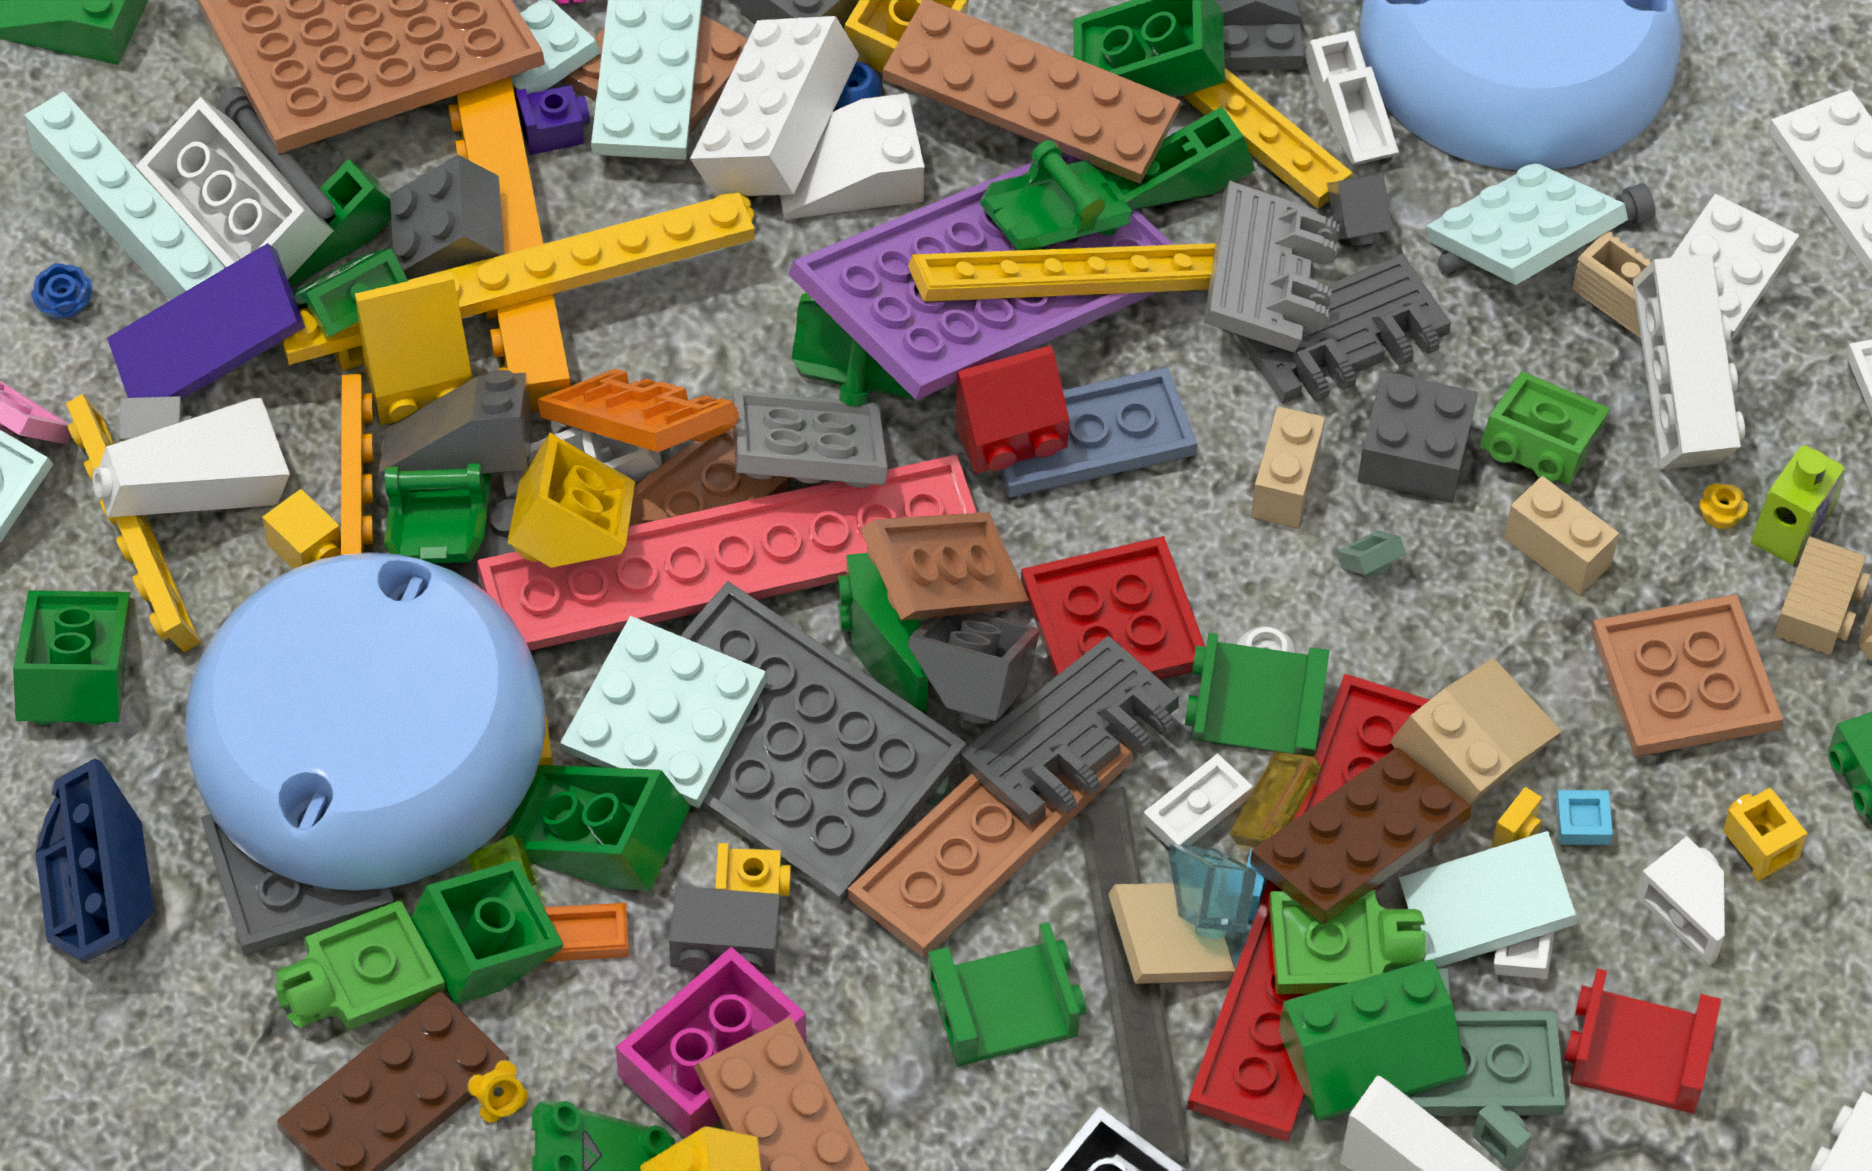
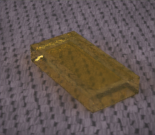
M1275 752L1229 832L1232 839L1238 845L1257 847L1291 823L1322 770V766L1314 757Z

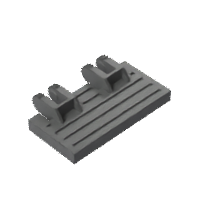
M1400 254L1328 284V288L1332 289L1331 293H1333L1331 305H1328V308H1326L1329 309L1330 313L1329 324L1326 325V328H1322L1321 331L1303 328L1302 340L1295 353L1236 334V336L1281 403L1284 404L1301 395L1302 385L1297 377L1301 378L1315 399L1321 400L1328 397L1330 394L1329 384L1320 369L1323 366L1328 368L1341 388L1347 389L1355 386V373L1384 362L1386 350L1381 342H1384L1399 364L1404 365L1413 361V349L1408 339H1406L1404 332L1410 331L1425 353H1433L1440 348L1439 338L1449 334L1451 322L1406 257Z
M1107 636L970 743L961 753L960 764L1030 826L1046 814L1045 801L1037 795L1038 792L1052 805L1056 806L1058 810H1061L1062 813H1069L1076 807V799L1071 790L1064 786L1057 778L1061 774L1079 787L1081 791H1084L1085 794H1093L1100 788V781L1095 774L1120 754V742L1111 734L1117 735L1123 742L1140 754L1151 747V739L1146 730L1133 719L1135 715H1138L1160 734L1167 735L1172 731L1175 721H1173L1170 714L1179 708V696L1111 637Z

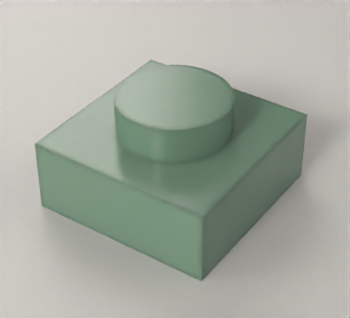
M1378 530L1336 551L1342 569L1363 574L1365 577L1377 576L1388 571L1392 567V561L1406 555L1400 536Z
M1492 1100L1478 1112L1472 1137L1507 1170L1513 1171L1526 1159L1532 1135L1528 1132L1524 1121L1516 1113L1510 1110L1505 1111Z

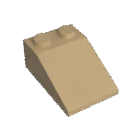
M1493 657L1444 688L1414 712L1390 743L1395 748L1401 749L1465 801L1474 806L1558 737L1562 731Z

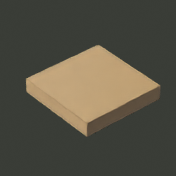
M1207 882L1115 884L1108 893L1135 984L1228 981L1235 973Z

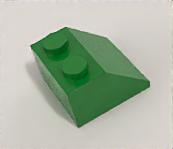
M518 860L426 885L411 917L441 973L445 986L455 1005L504 990L559 952L564 945Z

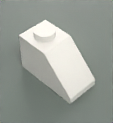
M1686 836L1643 870L1636 897L1710 966L1717 960L1725 936L1724 870L1720 868L1717 859L1710 851L1705 848H1699Z

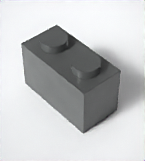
M676 886L669 938L670 966L681 967L689 972L700 973L732 947L760 973L775 974L781 920L780 894Z

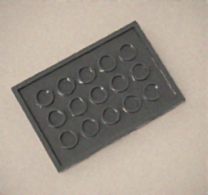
M727 581L680 636L766 671L768 681L704 798L701 807L762 850H781L782 864L791 865L792 871L842 905L848 897V888L880 859L959 763L961 753L967 747V743Z

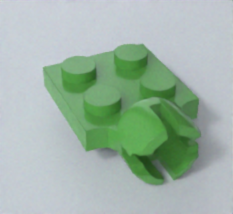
M1372 889L1326 924H1322L1285 892H1270L1269 909L1276 994H1312L1425 961L1427 934L1425 930L1421 931L1420 925H1426L1422 912L1417 909H1386L1379 906L1376 900L1375 889Z
M401 900L304 937V948L308 954L305 959L282 967L275 972V979L277 981L275 988L278 1000L283 1010L291 1009L293 1012L286 1015V1017L294 1027H304L327 1017H338L349 1031L425 1001L437 990L445 993V981Z

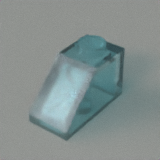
M1170 844L1168 854L1178 916L1196 926L1195 933L1202 936L1226 938L1227 931L1246 933L1257 871L1218 849Z

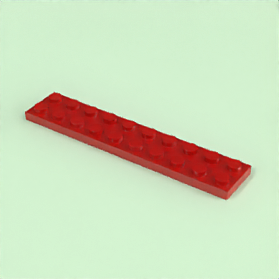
M1344 673L1290 823L1393 751L1395 747L1390 743L1392 738L1407 719L1426 704L1429 699ZM1268 880L1191 1090L1187 1109L1289 1142L1305 1095L1279 1034L1283 1002L1308 994H1276L1269 898L1270 892L1282 890ZM1378 886L1374 888V889H1375V895H1376Z

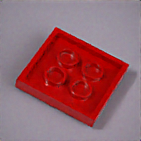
M1164 536L1021 569V582L1029 598L1028 602L1037 628L1040 629L1039 634L1054 677L1107 636L1111 637L1159 680L1193 671L1196 645L1204 647L1205 645Z

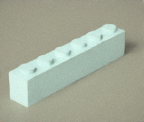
M64 91L24 114L34 153L169 300L174 299L226 268L189 225Z

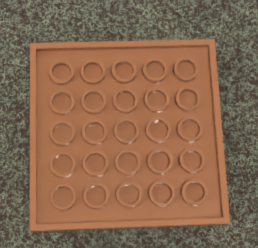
M195 0L278 154L299 149L305 145L343 134L349 130L382 119H388L394 115L432 104L545 65L543 50L512 0Z

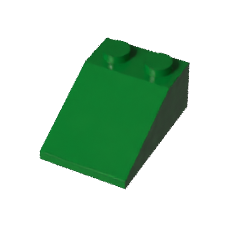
M0 0V39L119 65L148 0Z
M1215 0L1127 1L1073 19V57L1168 96L1190 94L1225 83L1223 11Z
M868 553L846 555V575L837 576L840 603H837L840 632H850L853 653L879 684L927 715L928 677L908 647L910 636L920 627L919 620L900 619L897 611L888 600V590L877 566L871 561Z
M28 591L13 666L16 721H32L40 725L52 724L54 722H84L88 725L119 722L124 694L130 592Z
M539 765L534 780L517 808L498 848L503 854L607 888L651 891L690 809V805L662 770Z

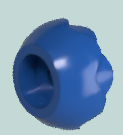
M856 61L836 103V110L860 99L881 97L882 81L872 67Z
M56 263L36 276L31 297L36 307L45 315L55 319L72 318L80 314L89 304L92 297V281L85 276L79 267Z

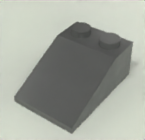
M496 370L489 372L485 376H477L387 427L378 471L379 482H385V469L392 466H399L401 471L463 469L467 468L468 463H481L483 474L528 470L533 419L526 372L512 373L508 370Z

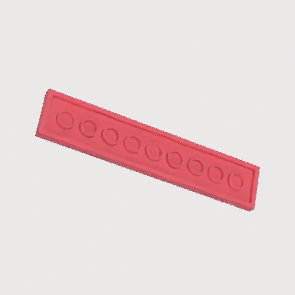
M956 454L888 469L885 485L872 484L869 487L858 488L849 486L845 482L833 481L629 526L626 547L618 555L551 568L540 561L532 562L523 558L517 552H511L479 559L477 561V570L483 590L493 597L509 614L523 635L529 650L532 651L623 630L630 616L651 624L700 613L727 581L756 600L837 582V576L846 575V555L868 553L867 543L860 529L874 519L977 513L958 455Z

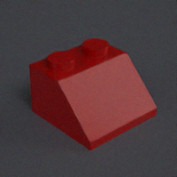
M1051 345L957 372L955 429L975 474L989 470H1003L1013 463L1034 457H1049L1059 450L1068 448L1070 419L1055 354Z

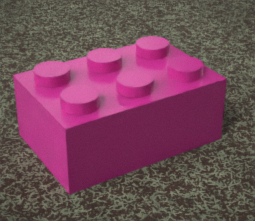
M730 947L616 1046L618 1077L686 1138L705 1126L712 1127L720 1120L694 1066L789 1017L794 1021L806 1044V1013L734 948Z

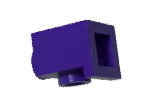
M572 85L527 94L526 89L516 90L519 122L529 155L584 144L583 125L590 124L588 105L585 96L575 97Z

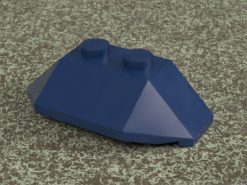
M96 758L55 780L51 794L55 798L45 816L35 852L46 940L53 946L85 963L127 941L154 913L142 822L102 761Z

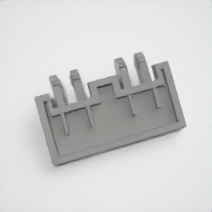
M1229 181L1222 198L1204 323L1295 353L1302 340L1303 328L1321 331L1322 328H1326V325L1329 324L1330 313L1329 309L1326 308H1328V305H1331L1332 289H1329L1328 285L1326 286L1324 283L1319 284L1318 281L1310 279L1311 263L1316 262L1318 265L1322 264L1324 266L1337 260L1338 248L1337 244L1334 243L1339 240L1340 224H1337V221H1333L1332 218L1327 219L1326 216L1318 214L1316 209Z

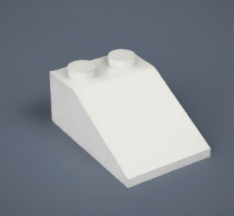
M908 93L860 99L832 112L794 195H779L783 220L923 202L924 163Z

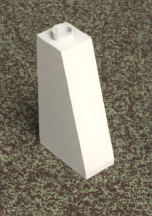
M252 398L107 446L99 468H95L93 472V489L95 495L98 498H102L108 517L278 505L290 473L262 398Z
M1379 1075L1376 1076L1349 1114L1340 1164L1352 1171H1502Z

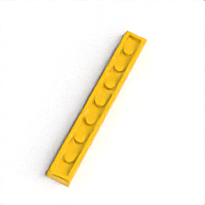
M1216 243L913 254L908 268L923 302L1209 290Z

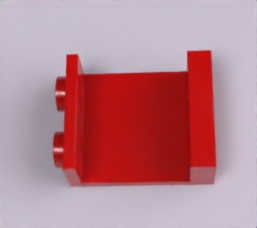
M1597 968L1592 987L1582 985L1574 1016L1582 1017L1584 1021L1581 1032L1571 1030L1564 1061L1574 1063L1569 1083L1694 1114L1703 1089L1722 999L1701 994L1695 1013L1603 991L1607 970Z

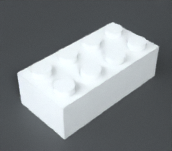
M836 16L757 20L690 158L715 197L725 193L740 192L743 196L794 195L859 57L857 50Z
M201 97L136 165L137 169L225 267L269 243L277 250L286 277L289 279L334 231L323 218L314 212L288 180L228 116Z
M1712 253L1654 259L1633 279L1660 470L1718 464L1740 448V441H1743L1745 437L1743 415L1740 411H1735L1733 393L1738 388L1737 371L1733 363H1728L1726 344H1729L1731 339L1730 323L1727 315H1721L1719 296L1723 295L1724 290L1722 271L1720 267H1714Z

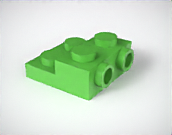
M1521 371L1490 414L1480 448L1489 451L1491 456L1499 462H1516L1534 470L1539 478L1544 476L1550 482L1561 481L1570 485L1585 463L1589 448L1604 427L1611 408Z

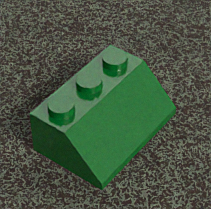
M1434 959L1283 1002L1279 1034L1315 1122L1352 1112L1377 1075L1387 1080L1406 1096L1466 1078V1069L1453 1003Z

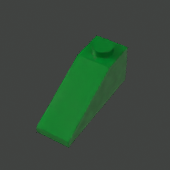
M1221 106L1166 137L1141 184L1109 171L1102 173V175L1108 181L1107 186L1119 200L1123 199L1131 209H1137L1214 194L1227 187L1229 181L1236 182L1254 172L1255 167L1243 134Z
M347 159L320 187L335 207L334 214L331 217L323 218L334 231L288 279L290 287L295 286L369 243L391 220L390 193L375 177L350 159Z

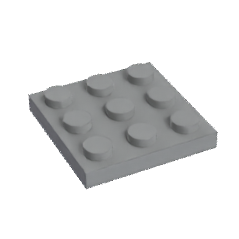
M733 390L732 401L738 407L737 411L740 412L738 414V424H735V428H733L736 473H745L747 476L755 479H769L773 476L794 477L800 482L810 484L819 483L822 480L841 481L849 486L858 488L869 487L872 484L885 485L888 467L879 403L867 402L861 407H851L839 399Z

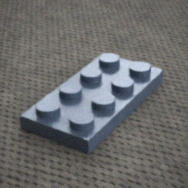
M1164 367L1063 390L1070 419L1068 448L1059 450L1049 457H1034L1013 463L1008 468L999 470L1009 498L1194 456L1197 452V442L1169 368Z

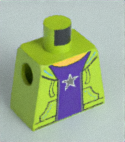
M1807 445L1800 446L1770 488L1750 543L1794 566L1804 552L1809 536L1814 537L1837 505L1845 474L1844 466L1818 450H1814ZM1786 510L1795 514L1797 519L1795 524L1783 522Z

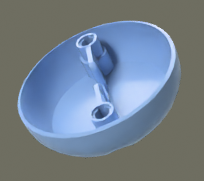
M1363 0L1359 45L1365 66H1372L1383 104L1409 131L1428 144L1452 156L1489 167L1519 170L1524 166L1539 163L1554 170L1577 166L1612 153L1636 138L1653 122L1663 108L1676 77L1681 52V16L1677 0Z
M356 553L320 559L294 568L271 580L251 594L230 614L210 640L196 667L190 683L186 704L185 733L191 771L202 800L215 823L234 845L251 859L271 871L300 883L327 889L371 890L408 884L437 874L464 860L486 844L507 823L523 801L538 768L545 735V706L539 672L529 647L512 618L493 597L461 575L422 559L398 554Z

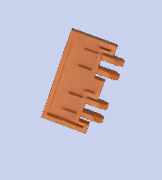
M612 369L537 399L541 418L655 452L663 451L688 440L702 443L726 433V430L731 431V428H735V424H738V414L740 413L737 411L738 407L735 406L733 401L722 398L716 400V398L706 395L688 400L686 388L662 381L656 383L649 379H641L640 382L635 381L629 384L628 373L619 369Z

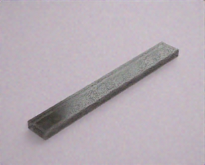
M1125 787L1103 789L1076 817L1128 1126L1177 1164L1188 1163L1189 1149L1160 983L1135 984L1108 895L1115 884H1142Z

